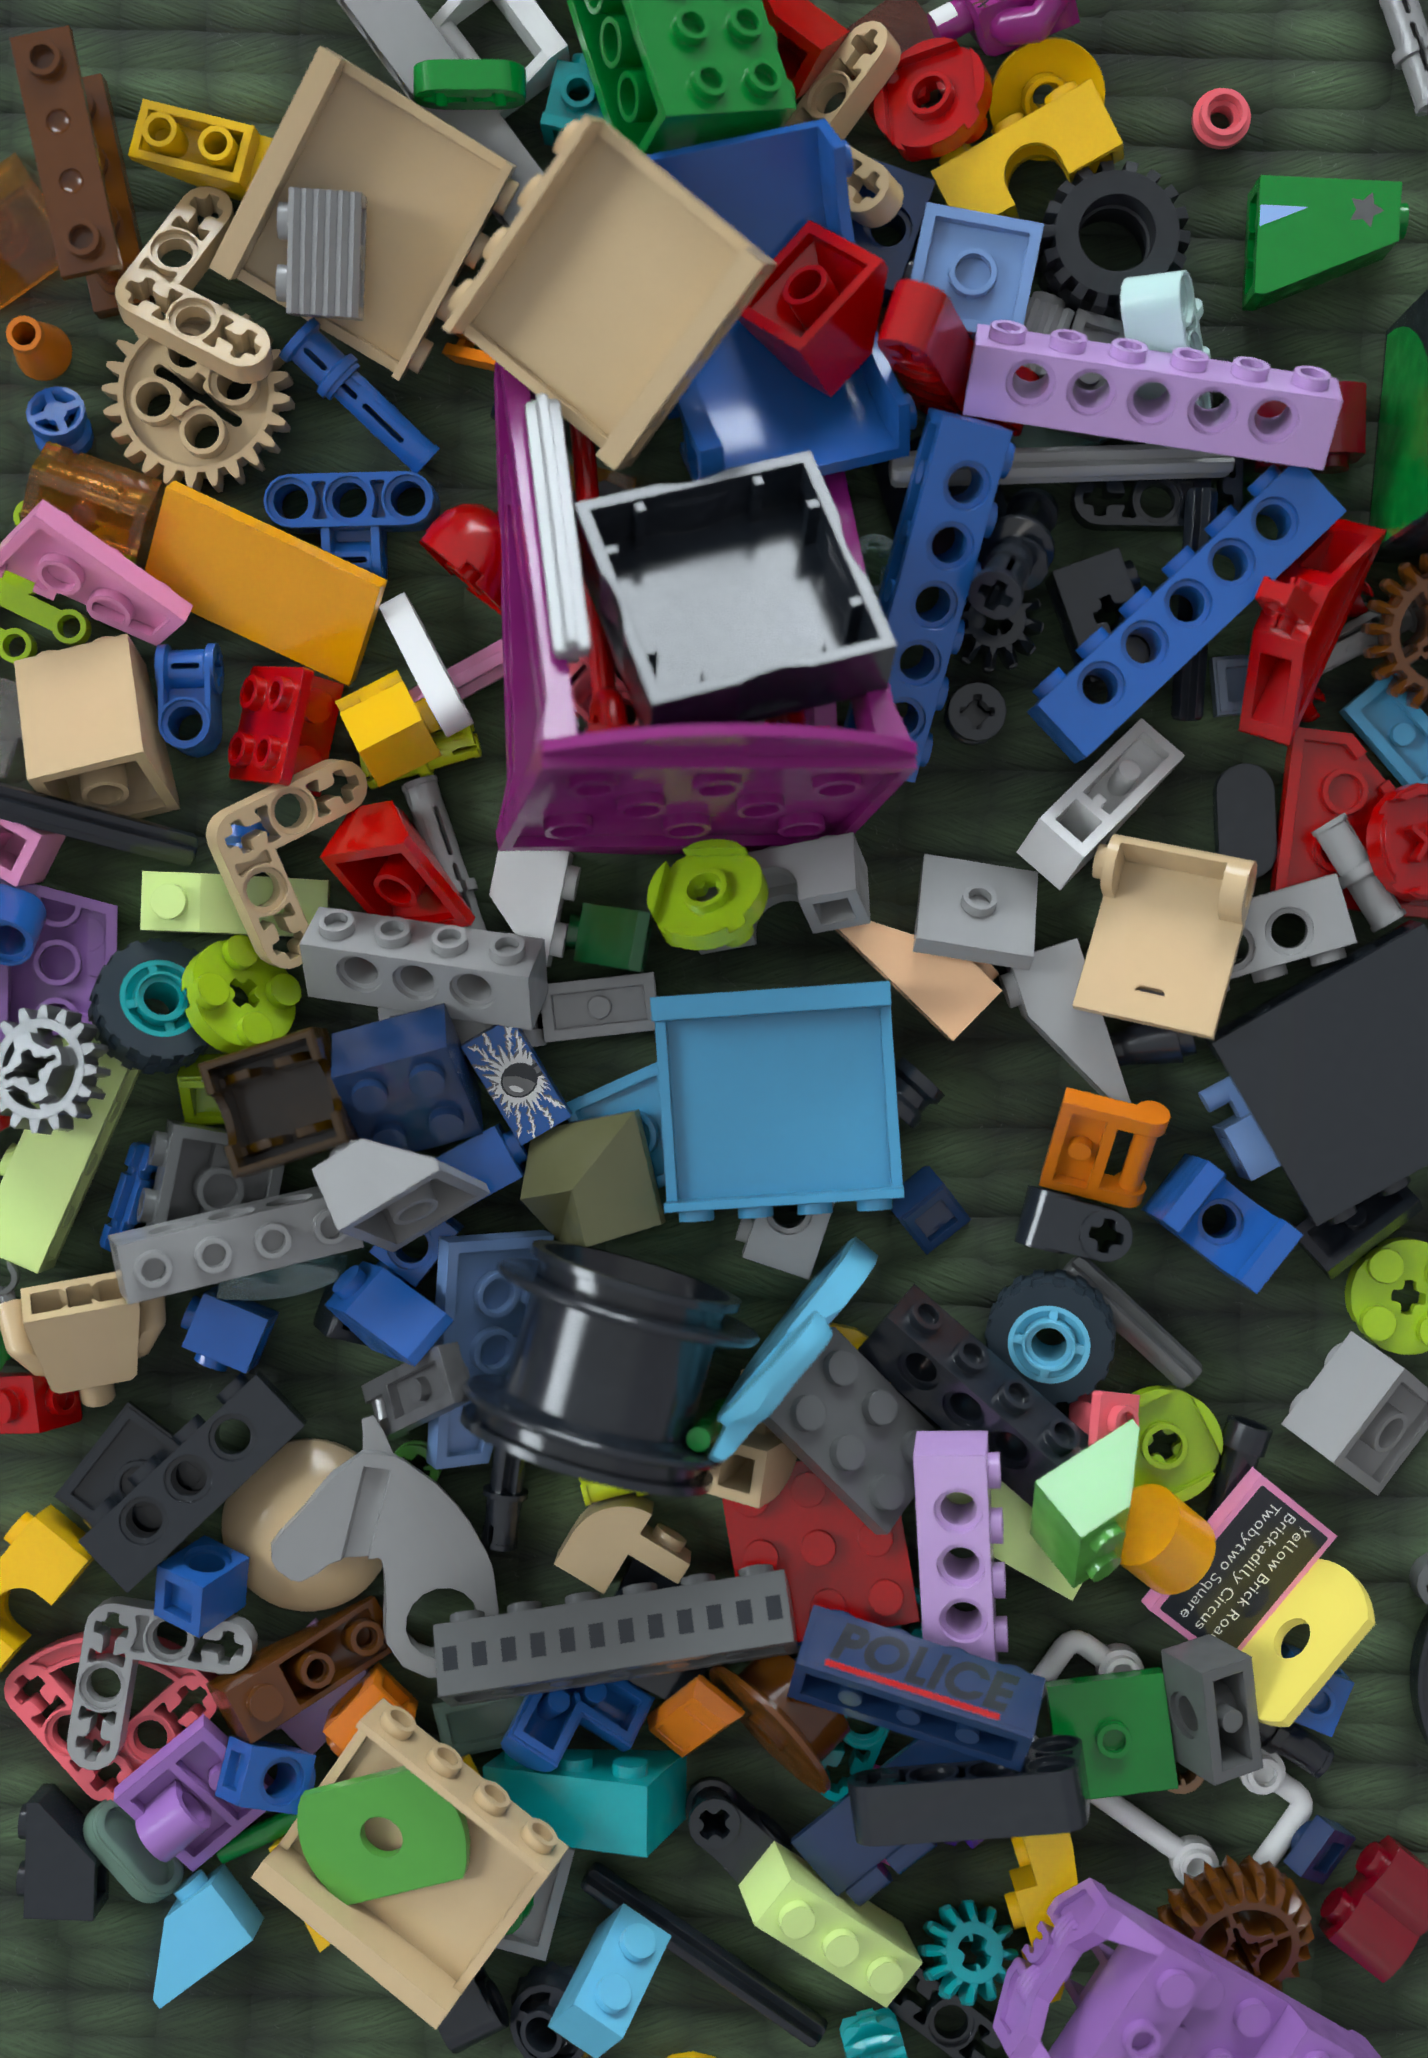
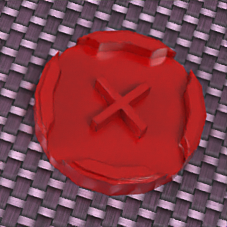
M1425 783L1403 785L1387 792L1373 808L1367 826V854L1373 872L1388 892L1404 901H1428V784Z

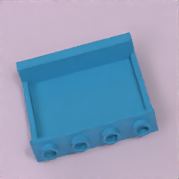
M890 981L650 997L651 1021L655 1022L667 1200L664 1203V1213L679 1212V1222H703L715 1220L714 1210L738 1208L739 1219L772 1217L774 1216L773 1206L797 1204L798 1215L832 1213V1202L856 1201L857 1211H878L893 1209L892 1198H904Z

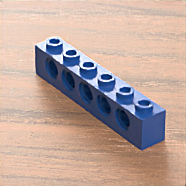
M930 407L877 600L897 644L889 679L892 700L894 704L898 702L908 703L907 714L902 722L911 740L917 744V769L906 779V781L915 783L919 766H926L932 752L933 735L929 730L935 710L940 711L946 702L949 680L945 673L950 655L957 654L962 645L965 632V623L961 619L966 598L969 596L970 584L977 573L981 571V563L977 559L983 538L990 537L996 524L998 506L993 501L1000 478L1005 479L1009 474L1015 453L1014 443L1010 442L1012 431L995 423ZM968 466L971 471L969 487L962 494L951 496L948 491L950 476L957 469ZM945 527H953L955 540L952 547L943 554H933L932 540L935 534ZM938 586L939 598L936 605L926 612H917L915 605L920 592L927 587ZM912 645H923V656L920 662L913 668L901 669L900 658L902 653ZM850 701L843 729L857 731Z
M1272 464L1247 488L1253 498L1239 512L1230 504L1204 528L1211 538L1200 549L1194 552L1189 545L1185 546L1161 569L1168 577L1164 583L1153 593L1144 585L1118 610L1125 619L1110 634L1101 626L1075 650L1082 660L1073 669L1065 674L1057 667L1032 691L1039 701L1027 713L1074 764L1087 758L1254 600L1264 576L1275 580L1347 511L1308 468L1289 465L1280 471L1275 464ZM1257 514L1269 516L1275 522L1278 530L1276 540L1266 539L1258 532L1256 527ZM1215 554L1224 555L1232 561L1235 567L1233 581H1226L1217 576L1213 569V557ZM1171 595H1181L1191 603L1193 616L1190 622L1180 621L1173 616L1169 607ZM1128 635H1138L1147 641L1150 647V658L1147 663L1136 662L1128 655L1126 650ZM1086 675H1095L1105 682L1108 696L1104 704H1095L1084 695L1082 683Z

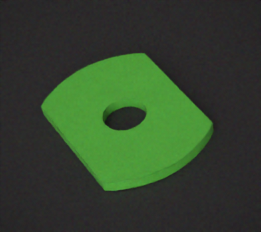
M405 1766L305 1790L300 1797L297 1829L303 1854L319 1881L329 1892L346 1905L462 1879L467 1872L471 1847L466 1816ZM374 1817H382L392 1821L402 1834V1846L393 1851H385L375 1847L365 1834V1822Z

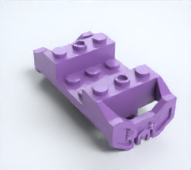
M1092 1878L1084 1880L1053 1899L1047 1909V1915L1054 1924V1927L1040 1921L1037 1925V1930L1042 1933V1940L1036 1938L1033 1941V1947L1025 1944L1022 1951L1027 1960L1017 1957L1008 1968L992 2026L1008 2058H1381L1369 2041L1354 2030L1348 2031L1110 1893L1103 1884ZM1109 1940L1119 1943V1945L1113 1950L1102 1942ZM1091 1949L1100 1964L1084 1987L1069 1977L1072 1974L1071 1970L1082 1953ZM1063 1982H1065L1064 1987L1077 2009L1047 2052L1041 2043V2037L1049 2005Z

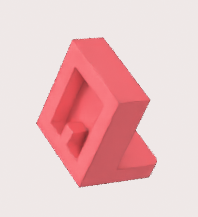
M1094 1390L1089 1395L1085 1393L1078 1397V1401L1070 1403L1069 1419L1088 1435L1089 1447L1131 1419L1139 1426L1140 1395Z

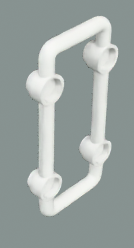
M1070 1630L1061 1634L1054 1641L1032 1674L1046 1678L1045 1681L1056 1680L1076 1653L1095 1665L1097 1675L1144 1669V1666L1136 1651L1126 1644L1113 1643L1106 1646L1084 1631ZM1044 1685V1690H1043L1042 1699H1043V1697L1046 1695L1045 1685ZM1034 1735L1033 1741L1039 1739L1038 1737H1036V1736ZM1261 1748L1263 1769L1240 1776L1239 1779L1249 1791L1255 1794L1267 1795L1275 1792L1290 1803L1252 1857L1260 1865L1270 1861L1276 1867L1289 1849L1295 1832L1305 1822L1309 1821L1313 1812V1800L1306 1787L1286 1773L1285 1765L1278 1753L1269 1754ZM1121 1796L1090 1800V1803L1167 1856L1171 1869L1183 1885L1184 1873L1193 1877L1203 1873L1204 1861L1213 1868L1220 1867L1213 1848L1204 1838L1197 1835H1185L1179 1838Z

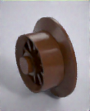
M788 1655L753 1660L739 1675L722 1666H713L709 1670L712 1683L743 1708L745 1713L739 1720L753 1737L797 1779L819 1793H826L831 1788V1783L821 1762L850 1733V1726L845 1716L787 1697L796 1661Z

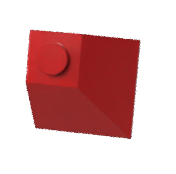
M809 220L773 259L777 266L737 320L796 377L827 396L832 397L872 354L888 266L880 257Z
M392 800L358 806L355 810L347 813L320 856L322 861L368 914L401 917L403 919L457 925L460 927L471 926L476 918L425 840L409 822L407 815Z

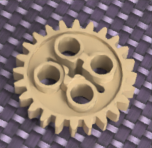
M223 303L221 305L232 311L228 304ZM245 313V314L242 316V317H244V318H246V319H248V320L254 322V321L252 320V318H251L248 314ZM192 317L182 322L178 330L188 336H198L205 333L211 323L200 317ZM135 330L134 332L139 338L135 344L123 340L117 341L116 344L126 355L124 362L107 361L106 367L119 379L118 382L102 385V391L109 398L118 401V403L108 406L103 410V413L111 422L121 423L110 433L112 438L119 445L129 444L124 455L133 464L145 459L142 472L153 480L164 470L163 482L167 486L174 480L180 483L184 476L187 486L200 492L203 479L207 478L212 487L219 493L223 492L224 475L230 473L238 483L243 485L245 484L243 466L249 463L261 472L265 470L263 461L258 455L262 449L279 454L281 450L271 438L273 431L286 433L291 430L286 420L279 416V412L295 409V403L291 397L279 392L294 384L288 372L276 371L285 363L279 357L280 349L272 350L273 367L270 373L263 380L251 384L249 392L243 398L230 400L227 398V390L233 381L199 363L187 368L180 367L179 359L182 354ZM267 332V334H268V336H269V338H270V342H271V344H272L273 339L271 338V336H270L269 333ZM224 333L223 340L227 341L226 333ZM252 347L245 353L234 349L235 357L239 359L245 353L256 355L255 348ZM160 367L167 369L199 394L207 392L217 406L241 418L242 424L234 427L202 402L195 399L191 402L179 387L166 379L158 377L156 375L157 369ZM162 394L170 395V405L163 414L148 416L147 408L154 397ZM208 426L219 427V436L212 446L204 449L195 447L196 436L203 428Z

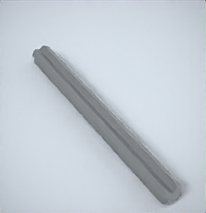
M1156 444L1015 448L1010 472L1005 479L1000 478L999 484L1223 478L1234 470L1235 458L1234 456ZM910 451V456L889 460L890 484L895 488L908 487L917 451ZM961 467L954 471L950 476L948 486L970 485L971 471L969 467Z

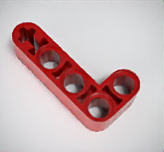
M901 279L896 282L877 339V345L921 412L927 415L930 407L963 415L965 390L974 343L945 292L924 282ZM1023 365L1015 371L1017 376L1025 381L1039 380V376L1033 370ZM967 416L998 424L1012 431V437L1020 436L1024 424Z

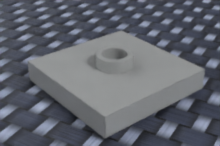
M924 854L920 872L913 952L1030 970L1034 958L1038 872Z

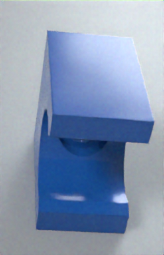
M1185 1153L1141 1210L1228 1278L1257 1294L1298 1243L1303 1234L1288 1222L1274 1216L1226 1180V1174L1210 1161ZM1221 1204L1227 1214L1226 1223L1219 1232L1207 1234L1202 1226V1216L1210 1206Z

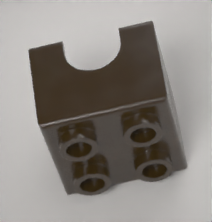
M310 1027L197 1064L207 1096H212L216 1101L226 1126L228 1146L224 1147L233 1179L254 1176L331 1151L337 1146L352 1140H359L331 1079L332 1043L327 1029Z

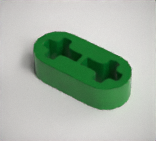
M503 59L425 60L414 65L413 100L418 105L438 110L514 109L526 102V69L517 62Z

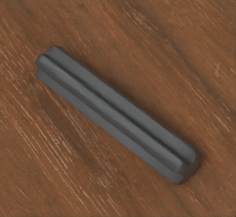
M1075 1256L1065 1265L1063 1270L1067 1271L1066 1274L1075 1277L1078 1274L1087 1279V1284L1091 1287L1099 1289L1103 1294L1104 1302L1111 1307L1113 1325H1116V1331L1177 1388L1188 1387L1197 1379L1203 1370L1201 1362L1089 1258Z

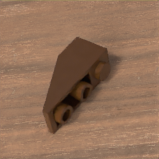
M369 1596L255 1652L242 1670L233 1674H220L206 1683L231 1733L253 1744L390 1654L392 1650L386 1643L383 1630V1611L375 1596Z

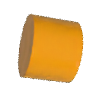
M1158 1484L1137 1486L1132 1489L1131 1505L1120 1565L1157 1593L1173 1595L1187 1591L1205 1576L1213 1562L1216 1550L1214 1531L1204 1518L1167 1488Z

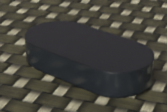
M1249 763L1237 764L1222 772L1213 787L1215 853L1256 861V878L1271 869L1277 856L1275 789L1271 777L1261 767Z

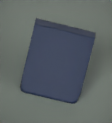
M930 1166L921 1168L903 1183L904 1198H892L893 1209L890 1210L926 1255L971 1221V1218Z

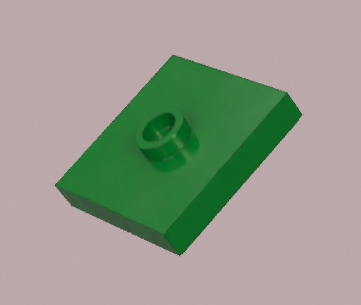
M1160 1667L1045 1681L1051 1735H1072L1082 1740L1090 1800L1179 1789L1164 1674Z

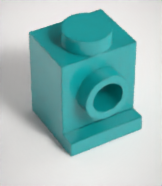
M583 53L573 54L571 62L557 59L545 112L542 113L540 121L545 145L554 146L560 133L574 119L580 122L584 115H589L604 120ZM572 91L588 95V97L582 101H574L568 95Z

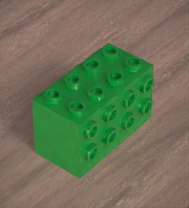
M566 0L604 120L646 155L781 128L786 125L797 109L794 86L787 79L778 52L777 35L774 28L769 24L762 0Z

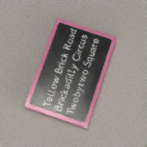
M1253 1467L1207 1521L1214 1531L1216 1550L1213 1562L1205 1576L1192 1588L1182 1593L1165 1595L1150 1589L1141 1600L1151 1612L1188 1640L1211 1634L1241 1651L1337 1537L1328 1527Z

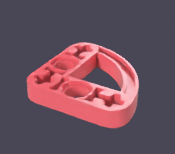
M111 1628L109 1646L102 1653L97 1651L95 1653H113L117 1637L124 1630L128 1629ZM79 1632L42 1647L21 1662L6 1679L4 1685L5 1700L15 1714L87 1795L100 1802L105 1799L113 1801L114 1788L163 1748L152 1749L142 1744L138 1738L137 1730L139 1724L147 1720L157 1721L162 1724L167 1731L166 1744H168L202 1714L210 1720L217 1711L218 1706L206 1683L216 1678L217 1675L212 1672L139 1661L138 1664L152 1668L173 1681L129 1719L124 1747L109 1764L111 1765L115 1762L119 1765L121 1771L116 1776V1779L110 1778L104 1782L98 1775L102 1769L87 1770L79 1767L71 1759L67 1751V1742L60 1737L57 1729L59 1718L64 1715H71L75 1685L60 1668L80 1661L84 1632ZM157 1636L160 1643L168 1649L177 1650L183 1648L172 1641ZM39 1676L43 1679L45 1685L41 1688L40 1693L36 1692L29 1697L22 1688L27 1684V1679L32 1680ZM186 1686L192 1691L200 1686L205 1689L207 1695L202 1701L204 1707L196 1703L178 1719L172 1710L186 1697L188 1693ZM60 1697L64 1703L60 1704L46 1719L42 1712ZM98 1713L95 1727L85 1736V1739H89L93 1743L97 1739L102 1744L96 1752H100L107 1743H110V1741L101 1738L100 1733L104 1718L100 1713Z

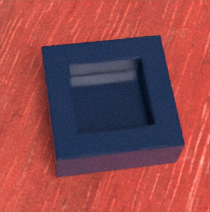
M1316 1815L1313 1821L1305 1822L1295 1832L1290 1844L1292 1850L1283 1862L1301 1878L1323 1885L1354 1843L1356 1837L1339 1823Z

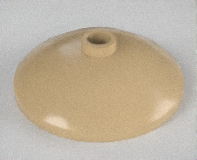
M301 1438L289 1440L225 1501L222 1514L223 1544L250 1557L247 1587L260 1598L281 1608L294 1611L327 1610L342 1605L358 1596L380 1573L383 1566L379 1558L368 1559V1556L344 1557L340 1561L329 1564L317 1575L298 1582L291 1581L277 1571L271 1559V1542L281 1528L307 1502L333 1470L356 1455L357 1452L344 1445L325 1439Z

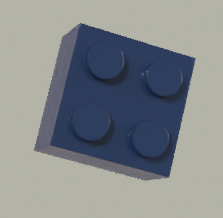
M445 1003L332 1034L331 1079L359 1139H366L414 1153L483 1134L480 1087L468 1058L461 1048V1041Z

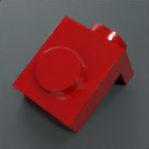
M31 1372L0 1373V1434L42 1433L81 1421L82 1409L79 1390L58 1394L51 1391L45 1376H35Z

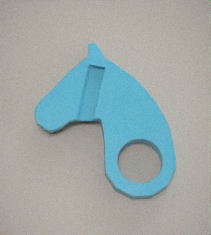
M857 1237L850 1239L830 1258L776 1324L748 1363L716 1416L723 1426L710 1452L709 1460L715 1463H723L730 1457L752 1430L771 1415L799 1377L828 1344L833 1335L829 1323L838 1315L863 1284L878 1258V1255Z

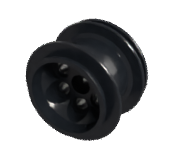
M535 1240L532 1243L530 1253L539 1260L510 1258L499 1262L497 1269L500 1275L531 1294L508 1374L477 1375L464 1382L463 1391L472 1402L465 1404L462 1408L460 1415L462 1425L476 1437L509 1454L587 1481L663 1496L692 1497L709 1492L713 1482V1476L709 1470L723 1464L715 1463L708 1459L715 1442H712L706 1450L696 1452L689 1448L686 1437L694 1426L716 1347L750 1348L757 1345L760 1340L754 1329L727 1315L738 1313L742 1301L734 1294L690 1275L633 1257L593 1247H581L568 1242Z

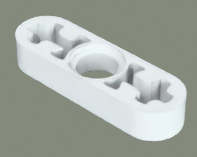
M403 592L381 604L379 608L445 735L449 737L473 724L474 722L406 593Z

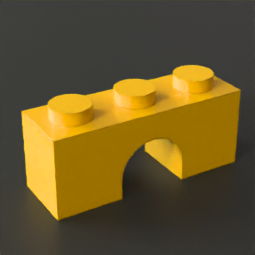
M1089 79L1077 86L1075 81L1056 88L1044 99L1046 105L1025 117L1022 112L1012 114L992 128L991 137L973 147L970 144H963L953 152L942 156L939 159L940 166L932 170L931 174L936 181V186L946 206L1018 219L1016 205L1008 191L1013 172L1023 162L1033 158L1049 159L1060 166L1067 180L1072 183L1076 172L1087 166L1095 174L1100 162L1113 160L1115 164L1124 159L1123 142L1092 80Z
M52 1504L35 1516L31 1515L28 1511L25 1512L3 1538L10 1546L0 1557V1674L32 1636L13 1619L10 1613L8 1599L11 1589L25 1588L31 1590L52 1606L68 1592L94 1560L78 1542L86 1532Z

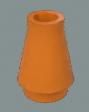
M18 316L10 321L6 329L7 341L12 346L16 362L25 375L34 380L49 381L59 377L67 370L72 359V346L63 330L55 325L36 321L30 316Z

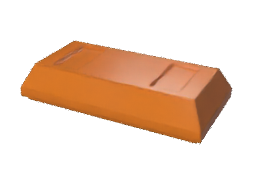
M699 1674L649 1713L647 1716L648 1729L683 1758L693 1753L741 1718L745 1711L713 1683Z

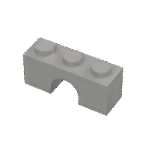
M853 832L827 835L815 840L784 846H771L763 850L748 852V855L757 860L768 882V900L763 913L771 906L780 902H799L813 934L871 923L868 868ZM710 887L705 896H698L696 900L704 902L712 899L718 894L716 887ZM758 921L753 925L754 933L746 943L737 947L724 945L715 949L699 950L700 954L756 945Z

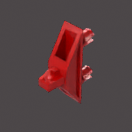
M1339 518L1290 564L1276 580L1268 576L1263 577L1255 595V599L1261 606L1262 611L1253 629L1238 731L1290 746L1300 722L1308 723L1320 717L1313 704V700L1326 703V697L1316 686L1347 618L1357 617L1368 611L1361 594L1374 597V592L1364 580L1387 529Z

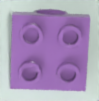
M204 1714L114 1788L113 1800L135 1820L136 1831L140 1840L154 1857L163 1862H168L177 1857L192 1872L266 1812L265 1810L237 1807L215 1796L229 1737ZM268 1773L264 1777L265 1789L274 1782V1779Z

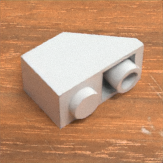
M498 851L489 896L514 934L544 939L546 967H551L553 956L563 958L568 924L560 922L564 900H575L581 867L572 865L573 854L570 851Z

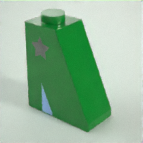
M1260 175L1249 192L1247 199L1242 310H1257L1383 260L1399 240L1404 239L1408 228L1409 206L1407 203H1401L1402 182Z

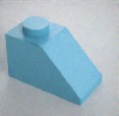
M225 1864L220 1865L208 1875L202 1869L196 1871L173 1892L177 1899L164 1919L153 2001L159 2009L253 1941L264 1920V1916Z

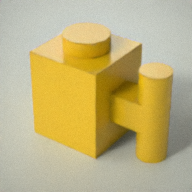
M398 670L335 701L356 749L378 787L442 756L431 735L441 729L425 697L416 702L413 701Z

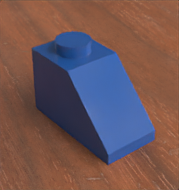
M364 1261L359 1266L354 1265L341 1274L333 1286L334 1294L324 1304L371 1350L414 1367L454 1321L443 1310L387 1269Z

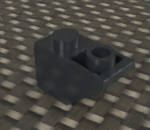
M43 1783L28 1802L22 1805L19 1814L18 1837L19 1839L26 1840L25 1860L20 1863L16 1879L17 1896L24 1897L23 1919L94 1921L109 1899V1870L92 1853L85 1842L83 1824L86 1816L56 1784Z

